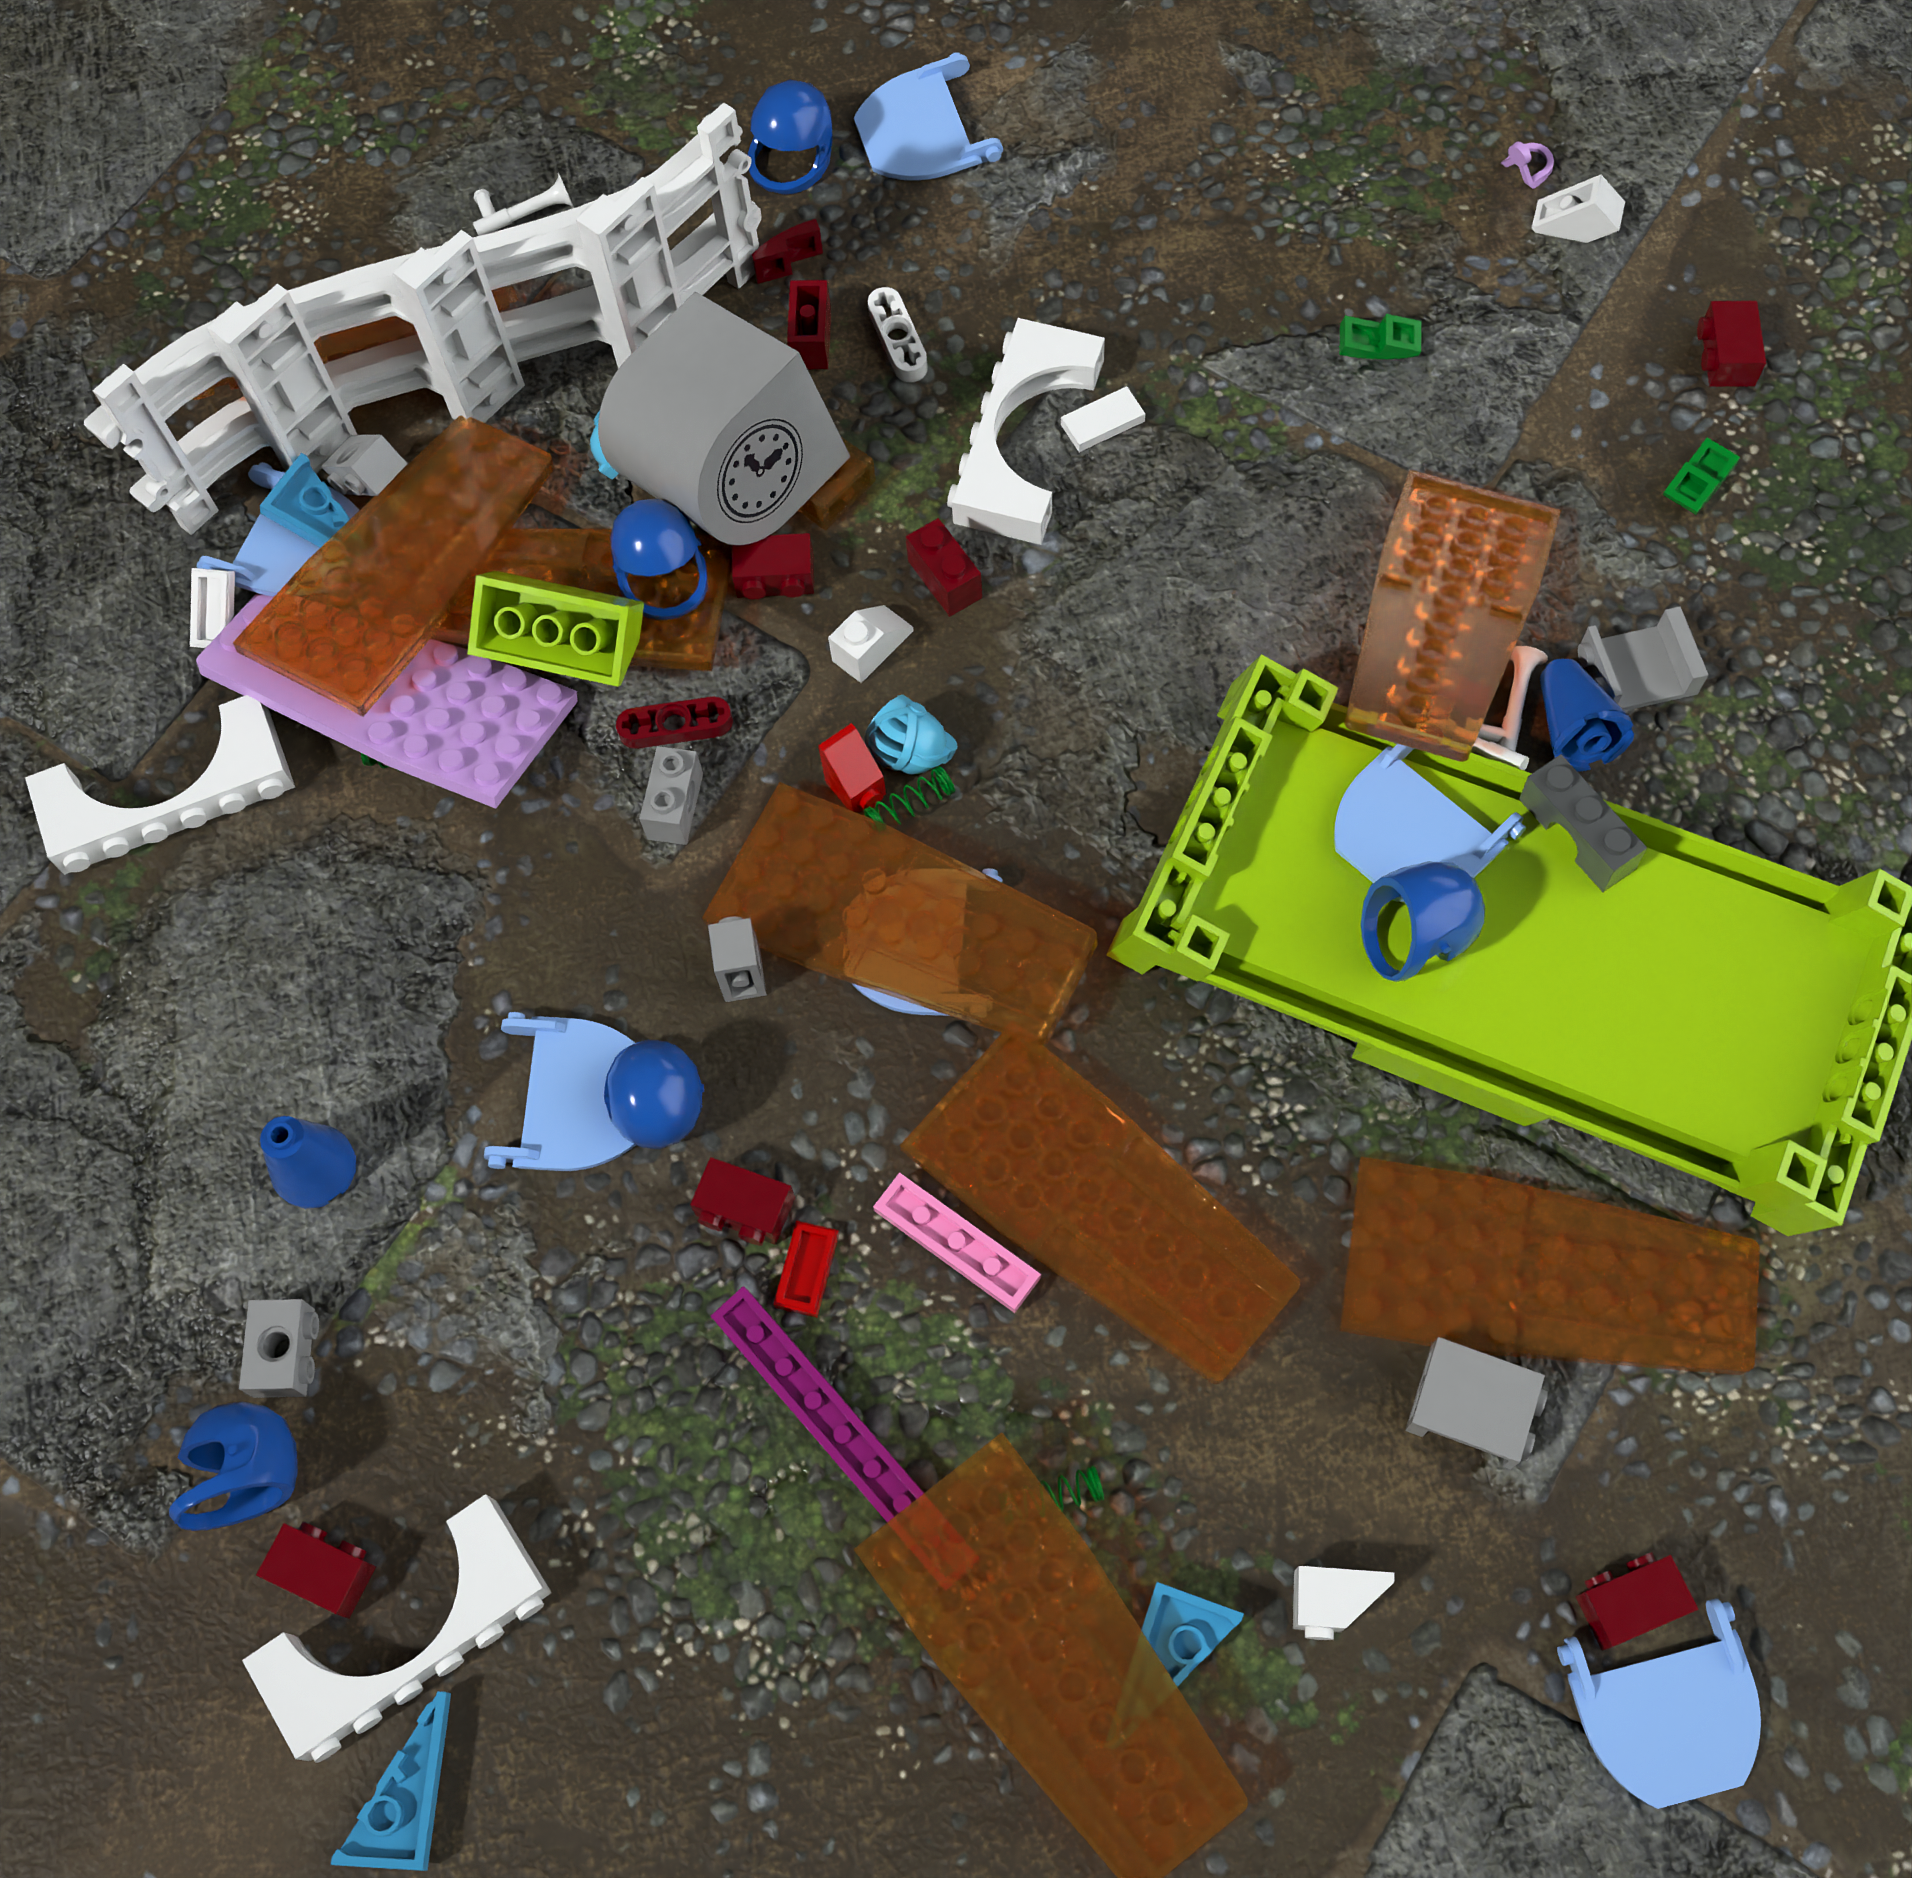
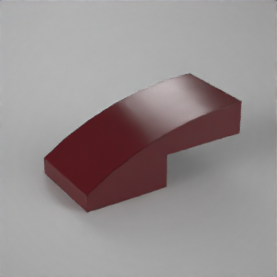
M816 219L803 222L777 234L752 254L758 284L792 275V262L823 254L821 233Z

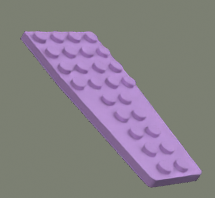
M259 593L252 597L196 659L202 676L243 696L248 695L260 701L262 705L389 767L495 809L578 702L576 690L500 661L467 654V649L303 599L272 597Z

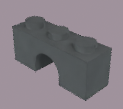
M1562 754L1528 776L1519 800L1546 830L1558 823L1568 831L1578 850L1575 862L1602 892L1636 870L1647 847Z

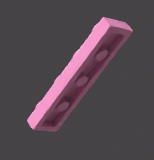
M901 1173L896 1176L873 1206L877 1214L1014 1313L1041 1279V1274Z

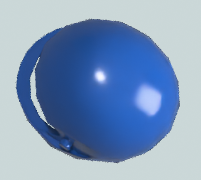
M789 79L768 87L754 108L751 117V132L754 137L748 151V156L751 157L749 173L758 185L769 192L795 194L807 190L821 179L830 164L833 141L831 110L823 93L811 83ZM764 146L781 151H802L816 146V157L812 169L807 175L796 181L780 183L768 180L758 171L755 160Z
M657 498L639 500L623 509L614 520L610 537L614 564L612 567L616 573L623 598L640 601L635 597L628 584L627 578L629 573L639 576L666 574L691 560L700 575L697 589L692 596L676 607L657 608L644 603L643 616L654 620H668L680 618L695 610L703 601L708 590L706 562L698 549L701 542L699 538H696L690 521L676 506Z
M1427 861L1402 867L1374 882L1365 897L1361 917L1362 940L1373 968L1383 978L1399 982L1416 975L1426 961L1435 955L1441 960L1450 961L1463 953L1479 937L1484 924L1485 905L1476 880L1454 863ZM1402 896L1408 907L1412 929L1409 955L1401 971L1393 969L1386 962L1380 950L1377 936V921L1381 908L1389 901Z
M648 1039L628 1046L615 1057L606 1076L604 1102L610 1121L623 1138L641 1148L663 1149L679 1143L694 1129L702 1111L704 1084L701 1083L696 1065L683 1050L666 1041Z
M244 1401L217 1405L200 1414L186 1433L177 1458L184 1465L218 1474L178 1497L169 1508V1516L181 1529L192 1531L210 1530L257 1518L287 1501L295 1488L298 1467L296 1442L286 1420L266 1406ZM231 1492L226 1504L218 1510L199 1514L184 1513L202 1501Z

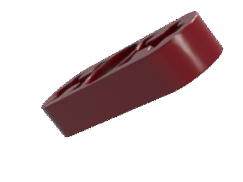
M712 696L626 709L616 719V730L621 742L625 746L639 749L723 736L731 729L733 717L729 704L720 697ZM718 711V722L710 723V712ZM696 713L698 726H694L691 714ZM672 715H680L685 718V723L678 730H668L664 727L665 720ZM652 719H655L658 728L657 732L652 730ZM639 722L638 733L631 734L632 723Z

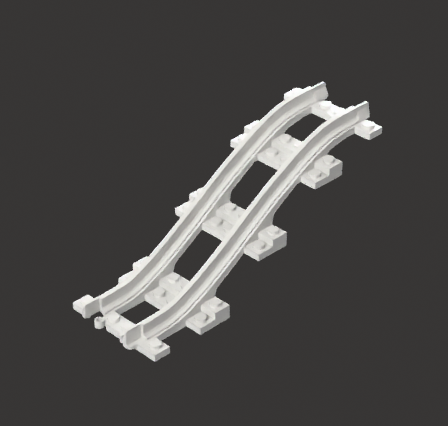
M723 102L714 112L704 117L697 126L698 134L656 171L645 178L641 177L635 184L606 196L602 194L597 200L582 206L477 237H471L463 230H460L442 246L426 250L421 247L415 253L352 269L288 291L277 283L256 302L247 306H242L236 301L216 319L186 333L152 356L135 371H132L123 364L106 377L93 390L102 405L84 420V425L108 448L113 449L119 442L126 445L123 450L133 459L138 460L146 472L130 488V494L151 512L158 511L166 504L181 528L192 535L219 511L206 489L222 474L263 447L271 446L286 471L300 453H303L310 460V466L314 472L318 473L322 469L321 466L350 435H357L347 414L354 407L420 388H428L441 394L444 397L451 417L471 433H474L525 386L517 365L518 362L599 340L612 345L619 369L623 362L694 292L703 295L725 273L728 282L739 289L755 274L752 254L759 248L756 230L761 221V210L755 202L751 201L748 179L741 175L750 168L751 157L739 149H735L730 153L725 164L719 159L732 145L736 147L741 142L740 136L743 131L737 123L736 111ZM711 198L714 213L672 250H669L667 238ZM572 267H579L591 272L594 282L592 286L501 313L498 311L491 291ZM392 316H397L414 324L417 335L388 342L323 364L314 345V342L320 336ZM234 377L244 396L226 405L194 427L179 441H176L165 420L181 406L223 378Z

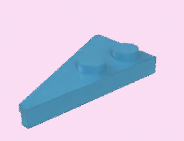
M300 453L260 504V514L379 581L383 575V570L377 562L376 555L361 540L356 532V526L340 503L332 498L331 490L316 475L310 466L308 457Z
M1156 1582L1104 1746L1117 1749L1155 1708L1182 1683L1190 1672L1213 1651L1226 1635L1242 1621L1244 1613Z
M437 1691L433 1701L425 1706L416 1721L418 1725L404 1748L397 1751L376 1785L374 1796L365 1803L356 1817L359 1819L341 1849H337L333 1854L331 1865L428 1870L451 1693Z

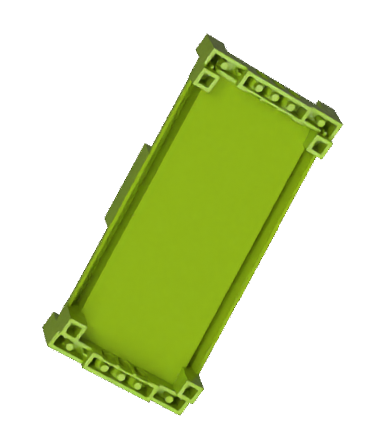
M1262 654L1232 682L1217 714L1218 717L1224 720L1139 906L1122 920L1106 954L1107 956L1142 975L1155 965H1158L1355 1041L1357 1046L1352 1055L1353 1059L1526 1127L1549 1118L1709 1181L1729 1192L1754 1201L1755 1204L1751 1217L1786 1236L1841 1226L1843 1224L1868 1144L1880 1141L1912 1040V887L1879 868L1838 886L1604 800L1643 842L1647 850L1636 870L1602 892L1575 862L1578 850L1568 831L1558 823L1546 830L1519 800L1526 780L1532 773L1420 734L1421 738L1418 744L1402 759L1406 765L1489 832L1493 833L1515 812L1523 817L1521 823L1526 826V829L1516 840L1509 836L1506 839L1509 842L1508 845L1474 877L1485 905L1484 924L1479 937L1463 953L1450 961L1441 960L1435 955L1428 959L1421 970L1413 977L1405 981L1394 982L1383 978L1373 968L1362 940L1361 917L1363 903L1373 883L1336 853L1334 828L1339 805L1349 785L1385 748L1389 746L1394 748L1397 745L1394 743V739L1405 728L1334 703L1333 700L1339 689L1338 687L1304 668L1296 674ZM1391 900L1381 908L1378 914L1377 936L1380 950L1386 962L1393 969L1401 971L1406 963L1412 941L1411 920L1405 902Z

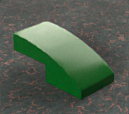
M1386 314L1380 323L1345 315L1340 323L1339 355L1364 359H1400L1416 357L1421 353L1420 320Z
M1706 438L1690 461H1686L1663 495L1697 515L1738 464L1740 456L1713 440Z

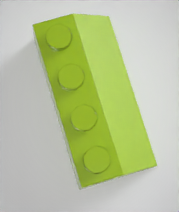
M500 571L476 575L467 654L619 687L639 643L644 602Z

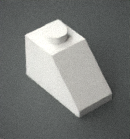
M1600 174L1539 199L1532 230L1539 234L1588 243L1619 231L1625 201Z
M885 605L854 611L828 637L832 661L862 683L913 632V626Z
M1298 1566L1294 1571L1293 1629L1305 1630V1638L1334 1640V1632L1340 1633L1346 1629L1394 1583V1572Z

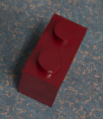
M790 280L787 345L800 353L807 370L829 369L831 303L828 281Z
M1711 301L1705 317H1700L1697 327L1698 339L1703 340L1704 344L1701 366L1703 371H1707L1709 387H1755L1766 365L1758 302Z
M939 518L905 536L908 562L949 617L982 599L980 571Z
M810 533L769 535L751 544L732 545V579L737 598L761 599L764 596L783 595L795 598L803 594H814V553Z
M710 1157L690 1206L695 1215L699 1217L698 1222L707 1228L722 1231L725 1226L738 1231V1237L751 1244L762 1246L763 1242L766 1241L776 1245L796 1197L791 1185Z
M302 1521L299 1529L283 1523L256 1576L334 1614L350 1619L376 1569V1566L363 1560L367 1551L344 1540L341 1541L338 1548L324 1542L327 1532Z
M1653 1552L1626 1563L1630 1573L1614 1579L1609 1570L1584 1581L1588 1591L1575 1597L1602 1651L1699 1610L1671 1555L1656 1560Z

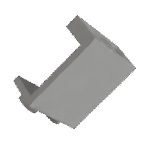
M1681 606L1666 609L1658 625L1655 627L1606 638L1600 637L1596 625L1587 628L1582 642L1578 646V657L1581 665L1584 668L1587 667L1590 676L1624 711L1698 695L1708 677V672Z
M1438 1337L1430 1347L1405 1431L1423 1437L1430 1431L1504 1458L1502 1467L1511 1470L1520 1463L1521 1459L1527 1461L1532 1452L1535 1434L1530 1433L1529 1430L1533 1416H1541L1547 1400L1548 1391L1541 1389L1545 1375Z

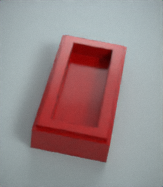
M796 1221L773 1304L775 1308L818 1318L839 1238L838 1230Z

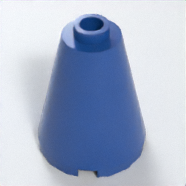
M1556 659L1546 666L1540 675V684L1554 757L1556 758L1562 754L1576 771L1591 770L1589 763L1602 759L1605 765L1621 755L1634 739L1631 718L1577 661L1573 659Z
M290 1116L274 1118L262 1130L260 1144L272 1186L277 1194L289 1204L304 1209L323 1207L329 1204L328 1201L339 1193L343 1194L349 1188L356 1173V1155L349 1140L339 1130L327 1125Z

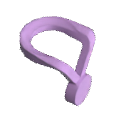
M1515 142L1508 149L1509 156L1501 162L1505 167L1513 164L1519 166L1523 181L1529 187L1535 189L1551 174L1554 158L1552 152L1541 144ZM1530 151L1538 152L1546 159L1544 169L1533 176L1530 175L1527 163L1531 160Z

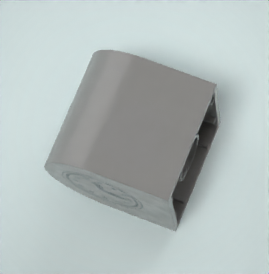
M694 292L623 362L610 381L599 413V442L603 455L609 465L617 473L653 497L676 506L689 521L719 541L731 545L751 544L774 533L850 458L846 446L800 353L697 292Z

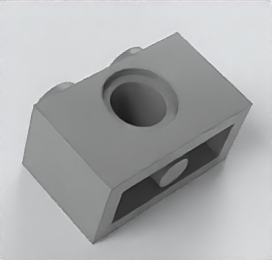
M350 435L321 467L329 475L327 480L330 485L343 495L378 496L408 463L382 435Z
M657 746L639 818L647 840L687 845L703 777L697 751Z
M735 916L726 917L716 924L708 925L714 973L725 1002L766 996L761 952L751 919H742Z
M302 1299L249 1300L239 1390L253 1398L306 1397L307 1385L312 1383L315 1374L314 1359L310 1356L312 1339H316L319 1332L318 1314L312 1306ZM289 1339L288 1351L283 1356L275 1358L276 1346L281 1341Z

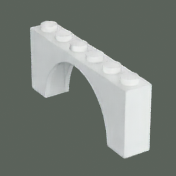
M1021 318L1017 319L1013 332L1008 331L1006 333L1003 343V354H1005L1003 361H997L992 374L993 389L991 392L986 391L981 405V414H983L981 422H975L970 435L972 447L970 453H963L959 465V475L961 478L958 485L952 484L949 491L947 506L952 507L954 524L1035 544H1042L1052 515V492L1030 484L1007 465L996 444L997 435L1009 414L1020 404L1036 395L1066 388L1094 391L1104 362V337Z
M248 695L219 705L221 736L217 751L210 765L201 777L184 792L170 800L153 806L118 808L100 803L85 794L80 780L65 763L25 777L48 859L64 875L70 872H80L87 869L91 864L107 858L123 856L129 850L147 843L160 842L166 839L168 835L187 828L200 827L210 819L224 814L237 813L247 805L263 799L279 797L284 791L295 788L269 709L262 705L260 701Z
M485 1494L446 1521L452 1532L458 1553L459 1582L453 1608L442 1630L433 1642L413 1660L392 1671L379 1675L365 1677L345 1676L321 1664L304 1647L298 1636L285 1632L242 1660L295 1759L305 1761L314 1759L315 1763L327 1759L341 1748L339 1742L341 1739L354 1730L357 1734H360L370 1729L383 1718L380 1712L394 1702L402 1705L415 1698L423 1691L424 1688L421 1684L436 1673L441 1677L452 1672L464 1662L463 1654L476 1645L481 1649L492 1644L504 1634L503 1626L516 1617L520 1621L527 1619L544 1606L542 1599L551 1594V1591L496 1500Z

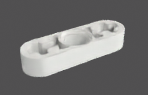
M889 287L878 288L868 297L871 321L896 376L904 382L919 381L927 373V356L899 293ZM886 304L888 308L891 307V316L887 318L883 306L879 305ZM895 329H902L908 333L901 340H892L887 336L889 332ZM905 352H909L912 363L916 365L910 366L904 361Z

